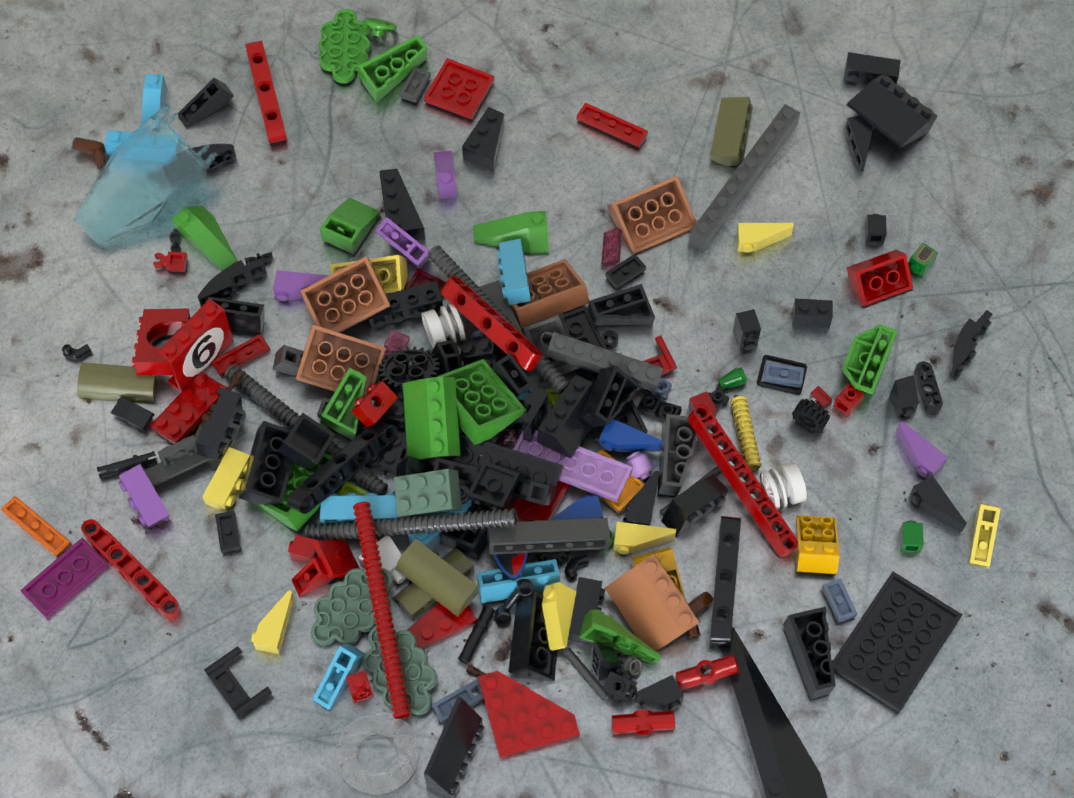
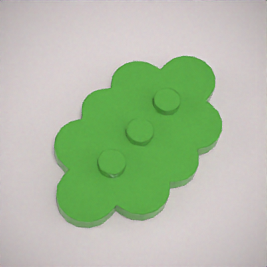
M343 9L336 13L334 21H329L322 25L320 30L322 39L318 45L321 52L319 57L320 66L326 71H332L334 80L344 84L354 79L355 71H358L359 65L369 61L368 53L371 50V43L368 39L370 37L369 26L364 24L363 21H357L354 11Z

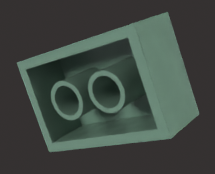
M443 469L394 477L397 517L407 518L411 516L413 518V516L419 517L421 515L426 516L462 510L459 477L456 470Z

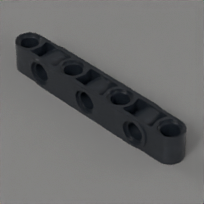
M378 420L375 424L371 425L292 491L287 498L288 506L302 514L309 513L381 453L397 437V427L383 420Z
M721 516L710 634L711 645L730 646L741 527V518ZM725 542H731L733 545L728 546ZM728 578L730 582L725 583L721 579ZM725 615L727 619L721 620L718 616Z

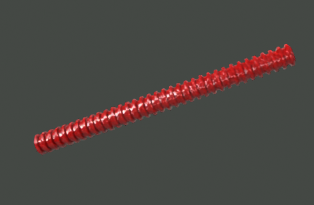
M359 502L353 506V510H355V521L358 522L356 527L359 528L357 533L360 534L358 538L361 540L362 557L365 558L363 563L366 564L364 566V569L367 570L365 574L368 576L366 580L369 582L370 599L373 600L371 605L374 606L372 611L375 612L373 616L376 619V630L379 631L377 633V636L380 637L378 642L381 643L379 647L382 649V661L385 662L383 664V667L386 668L384 673L387 674L385 678L388 680V692L391 693L389 695V699H392L390 704L393 706L391 710L394 712L393 718L402 719L410 716L411 711H409L410 705L407 704L409 699L406 698L408 693L405 692V680L402 679L404 674L401 673L403 668L400 667L402 663L399 660V649L396 648L398 643L395 642L397 637L394 635L393 618L390 617L392 615V612L389 611L391 606L388 605L390 601L387 599L388 593L385 592L387 587L384 586L386 584V581L383 580L385 576L382 574L384 571L381 568V557L378 556L380 554V551L377 550L379 545L376 544L378 540L375 538L374 521L371 520L373 519V515L370 514L372 509L369 508L371 506L369 502Z

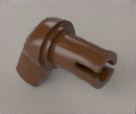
M79 137L74 138L71 146L72 149L93 155L99 170L109 167L103 143Z
M703 592L688 604L695 615L698 616L713 601V597L709 592ZM698 624L687 631L688 639L701 636Z

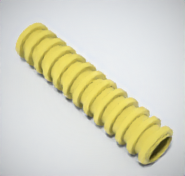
M737 396L730 401V404L732 405L734 421H736L735 426L738 432L740 448H742V458L750 470L755 471L762 467V463L760 462L759 451H757L758 446L755 440L753 424H751L750 409L748 408L747 398Z

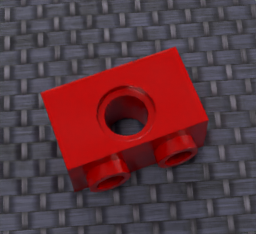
M383 381L377 384L372 383L365 390L367 394L364 397L360 396L354 402L355 407L351 410L367 428L375 424L398 398Z

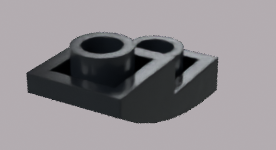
M644 393L637 407L640 412L661 422L664 421L666 414L680 415L682 411L681 406L664 402L662 397Z
M122 397L119 398L110 412L115 417L125 420L132 426L144 431L155 415L151 411Z

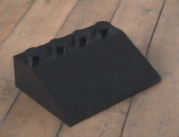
M884 74L872 80L847 103L849 108L900 148L927 134L938 117L930 108L925 107L916 97L911 96L903 87L898 86L890 77Z
M459 696L455 701L424 771L427 791L444 798H451L452 794H457L460 787L459 778L461 775H465L469 765L466 762L469 756L472 757L477 747L475 745L477 737L481 738L485 729L482 717Z

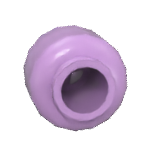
M638 451L626 458L627 462L625 464L633 467L631 473L633 478L643 481L651 476L649 472L653 470V465L646 453Z

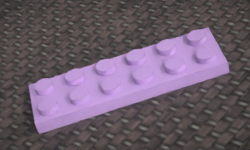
M522 431L513 450L564 465L559 481L618 503L633 471V467L579 447L570 459L537 443L538 431H536L530 442L523 439Z

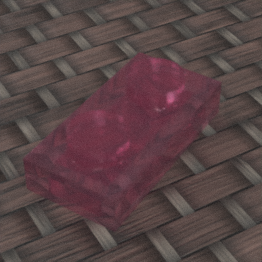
M618 227L604 233L601 265L605 267L620 262L622 230Z

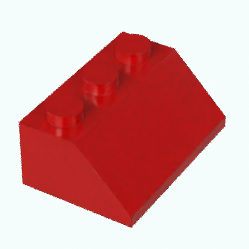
M897 249L846 267L850 285L863 307L913 289L907 256Z

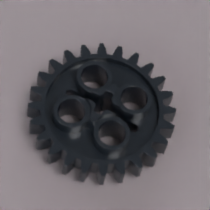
M407 346L406 350L399 348V352L392 351V356L386 354V359H381L382 364H379L378 370L380 382L383 381L391 390L394 389L395 393L402 391L403 394V383L440 376L441 368L439 358H436L435 353L431 354L430 350L424 352L423 347L417 350L416 346L410 350Z

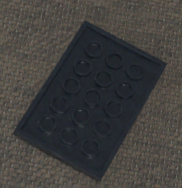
M892 571L834 658V671L900 713L963 614Z

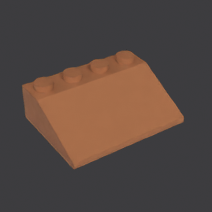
M678 176L607 205L614 224L632 254L689 231L697 223Z
M367 256L300 291L316 326L338 333L391 306L374 264Z
M564 259L527 273L531 301L510 306L522 329L527 325L561 312L564 314L572 309L580 308L589 303L586 284L568 261Z
M312 325L295 380L335 392L348 369L351 368L366 376L364 397L367 394L365 390L372 383L376 382L379 364L382 363L381 359H383L386 347Z
M655 554L605 587L635 635L655 651H658L700 623Z

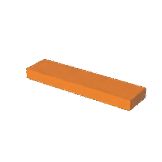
M14 496L1 509L5 515L55 557L58 558L71 545V542L18 497Z

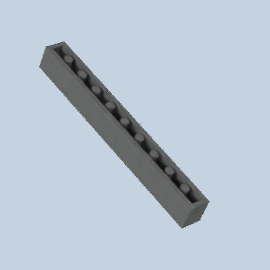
M784 104L691 229L689 243L703 251L706 250L798 125L799 111Z

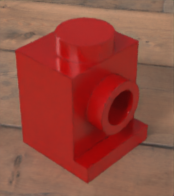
M848 383L841 393L836 396L833 406L849 417L861 403L864 393Z
M365 670L346 676L354 703L373 697Z

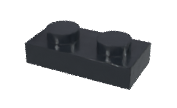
M633 254L607 271L605 276L618 289L644 272L646 265L636 254Z
M235 510L215 514L221 553L240 550L241 544Z

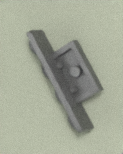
M192 435L158 451L161 463L144 471L151 484L155 486L207 462L211 458L197 454L196 439Z

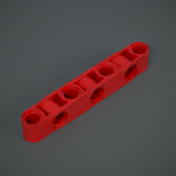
M261 40L247 43L245 47L269 144L285 141L287 137L263 42Z
M451 275L442 288L441 294L507 355L511 353L523 369L533 371L543 356L542 352L461 279Z
M93 519L84 521L81 531L92 547L154 609L158 610L167 620H177L181 616V608L178 601L166 587L97 521ZM91 529H96L95 532L88 533ZM122 554L119 559H114L116 555ZM149 580L147 584L140 585L142 581ZM170 606H175L173 611H167Z

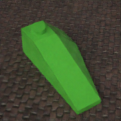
M203 206L185 207L171 218L174 228L178 229L179 234L221 271L238 262L215 217Z
M546 211L525 212L473 225L474 243L497 247L501 242L521 239L524 254H549Z

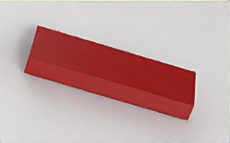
M258 334L211 361V364L222 379L229 366L235 364L238 368H241L269 352L270 347L261 334Z

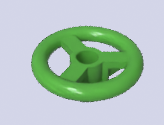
M377 18L363 19L364 24L372 27L371 34L375 36L385 37V30L393 31L397 29L396 24Z

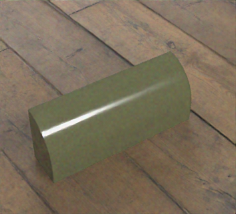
M749 97L721 98L710 155L715 162L721 165L739 166L744 159L753 110Z
M81 362L77 383L79 398L118 401L122 397L133 403L155 404L160 376H137L136 369L132 366Z
M417 539L409 545L397 563L396 570L457 617L479 593L478 585Z
M454 548L442 558L467 578L474 573L473 563L457 548ZM413 582L392 598L412 621L416 620L438 602Z

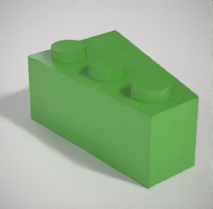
M351 368L348 369L321 415V424L352 440L355 438L359 419L351 410L355 407L354 402L360 396H363L366 376Z

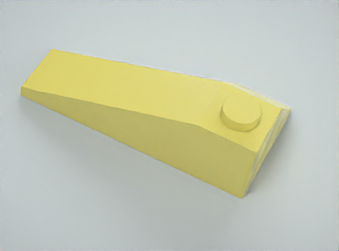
M401 255L370 259L381 279L386 294L404 290L408 279L407 258ZM356 261L330 264V273L333 274Z

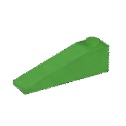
M590 610L585 615L579 638L592 643L599 642L613 647L617 652L637 657L639 660L653 665L661 660L662 656L613 618L605 615L603 611Z

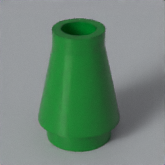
M736 367L717 380L720 387L725 389L744 385L747 377L742 367L738 369Z

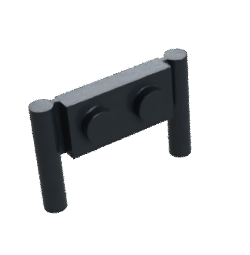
M238 646L204 669L237 717L272 694L267 686L250 698L226 666L228 662L242 653Z

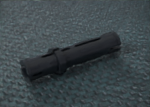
M155 451L140 456L136 454L133 455V458L98 466V472L106 470V472L98 474L99 478L102 479L128 471L139 464L146 466L158 463L157 458L148 459L156 456Z
M484 605L478 619L474 621V627L458 657L460 662L467 665L470 664L484 633L489 629V622L495 613L492 607Z

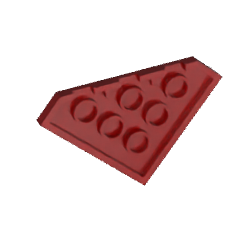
M499 671L478 676L500 758L580 735L575 715Z

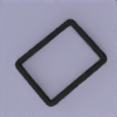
M764 355L757 384L800 394L805 380L807 365L801 362ZM766 358L803 367L802 387L795 390L761 382Z

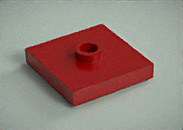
M345 539L321 540L313 544L329 578L345 577L350 570L360 569Z

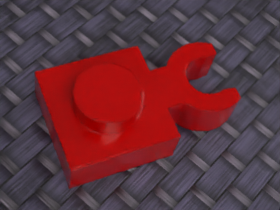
M168 251L167 256H164L162 253H155V258L161 261L153 262L154 268L160 269L166 266V271L185 272L187 252Z

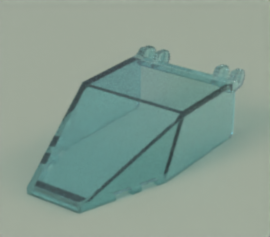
M168 105L157 111L114 150L101 168L73 218L99 245L153 223L204 177L207 168L217 157V154L214 152L204 161L201 156L208 151L209 146L205 145L196 153L169 126L178 117L176 113L172 114L166 122L161 118L168 113L170 109Z

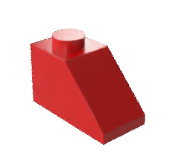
M314 557L291 580L298 595L303 596L329 584L334 578H329L320 558Z

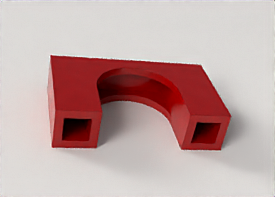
M189 308L143 310V316L139 318L140 330H137L138 343L134 345L135 356L132 357V367L136 369L137 376L173 375L169 362L157 354L161 348L154 347L151 344L160 337L174 335L191 318Z

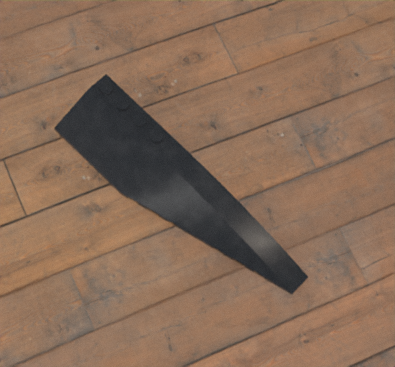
M732 627L730 646L718 645L721 658L734 654L739 665L740 672L727 676L762 798H828L818 768L735 628Z

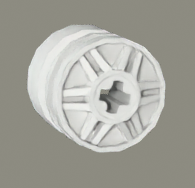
M452 303L447 304V310L444 306H440V316H438L434 309L421 314L427 337L433 349L436 343L447 341L446 337H449L454 343L457 342L456 336L459 341L465 340L464 324L461 315Z
M794 462L779 466V473L775 468L769 469V472L767 470L760 472V484L777 510L780 507H787V500L792 505L806 501L807 491L803 476Z

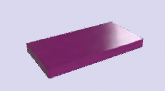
M82 537L20 591L48 619L103 572L109 564Z

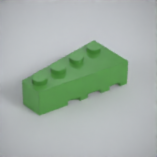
M416 35L358 66V77L376 103L404 80L414 67H418L427 59V46L420 36Z

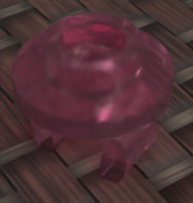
M506 431V434H502L503 438H507L503 442V447L507 448L508 441H512L515 447L516 439L520 437L516 431Z

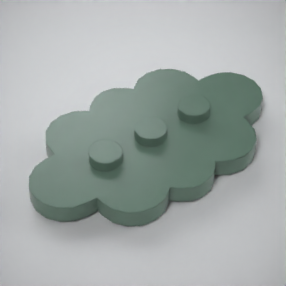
M356 568L350 570L345 575L344 582L340 581L332 584L328 596L321 597L315 603L314 614L318 620L312 626L311 637L317 644L327 646L337 640L343 645H352L358 641L361 632H369L375 626L376 619L373 616L375 612L372 611L374 606L371 605L373 600L370 599L369 582L366 580L368 576H366L363 569ZM382 568L384 571L382 574L385 576L383 580L386 581L384 586L387 587L385 592L388 593L393 587V576L388 570Z
M376 625L369 633L368 640L372 648L366 652L363 663L365 668L373 673L372 682L374 687L383 691L384 702L393 708L390 704L392 699H389V695L391 693L388 692V680L385 678L387 674L384 673L386 668L383 667L385 662L382 661L383 655H381L382 649L379 647L381 643L378 642L380 637L377 636L379 631L376 630ZM400 630L395 632L394 635L397 637L395 642L398 643V646L396 648L399 649V660L402 663L400 667L403 668L401 673L404 674L402 679L405 680V692L408 693L406 698L409 699V702L407 704L410 705L409 711L411 713L423 715L432 706V697L429 691L436 685L437 674L431 666L427 665L428 655L425 650L417 647V639L414 634L407 630Z

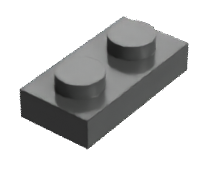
M414 67L400 92V98L416 103L431 77L430 72Z

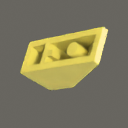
M738 223L737 250L746 253L758 251L792 236L794 223Z
M984 503L977 504L969 563L990 567L1000 507Z
M617 522L613 551L627 555L674 541L676 529Z
M560 582L546 585L543 592L542 608L549 648L552 651L567 647L576 597L575 590Z
M287 591L258 624L257 631H253L251 642L256 650L280 654L295 599L292 591Z

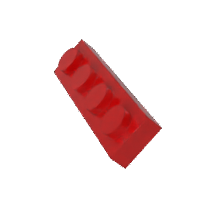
M586 102L577 114V120L639 148L648 135V130Z

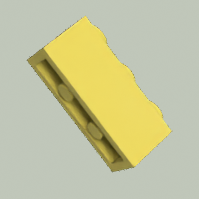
M231 447L228 448L202 496L206 505L227 512L229 507L234 505L235 495L242 487L250 457L249 454Z

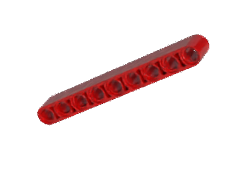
M697 404L688 416L690 425L775 552L781 557H788L798 546L797 538L709 407L705 404Z

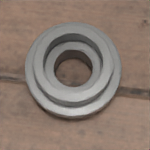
M634 656L627 657L623 663V672L633 677L638 675L642 670L641 661Z

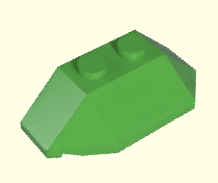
M879 324L875 328L854 337L842 371L855 389L871 395L874 394L898 333L897 330Z

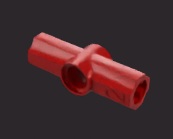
M732 654L713 661L702 660L697 666L676 672L675 676L680 690H685L704 683L708 685L714 684L719 678L738 673L740 669L736 656ZM707 670H711L709 674L704 675Z
M644 709L637 710L633 714L611 716L613 734L635 733L637 735H648L654 731L675 730L673 710L651 712V710Z

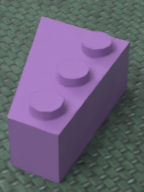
M141 464L119 475L120 481L118 484L122 491H127L130 496L128 501L133 509L137 508L140 513L137 517L142 526L147 525L148 529L170 518L168 511Z

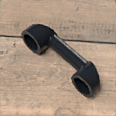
M518 580L516 582L517 588L506 603L496 609L494 614L495 621L499 626H506L511 622L510 609L521 595L529 596L533 593L534 586L531 580Z

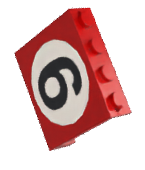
M209 299L157 352L158 355L169 362L173 376L168 380L169 385L180 393L200 372L204 373L212 365L211 361L220 357L234 342L225 310L213 300Z

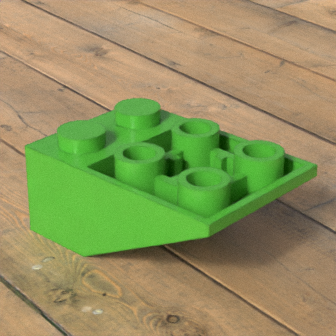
M349 197L329 214L321 226L322 240L354 255L378 219L381 211Z

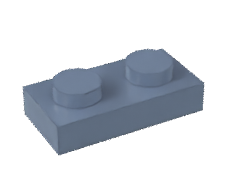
M766 362L763 382L801 388L804 368Z
M841 578L822 585L821 588L838 623L857 616L855 607Z

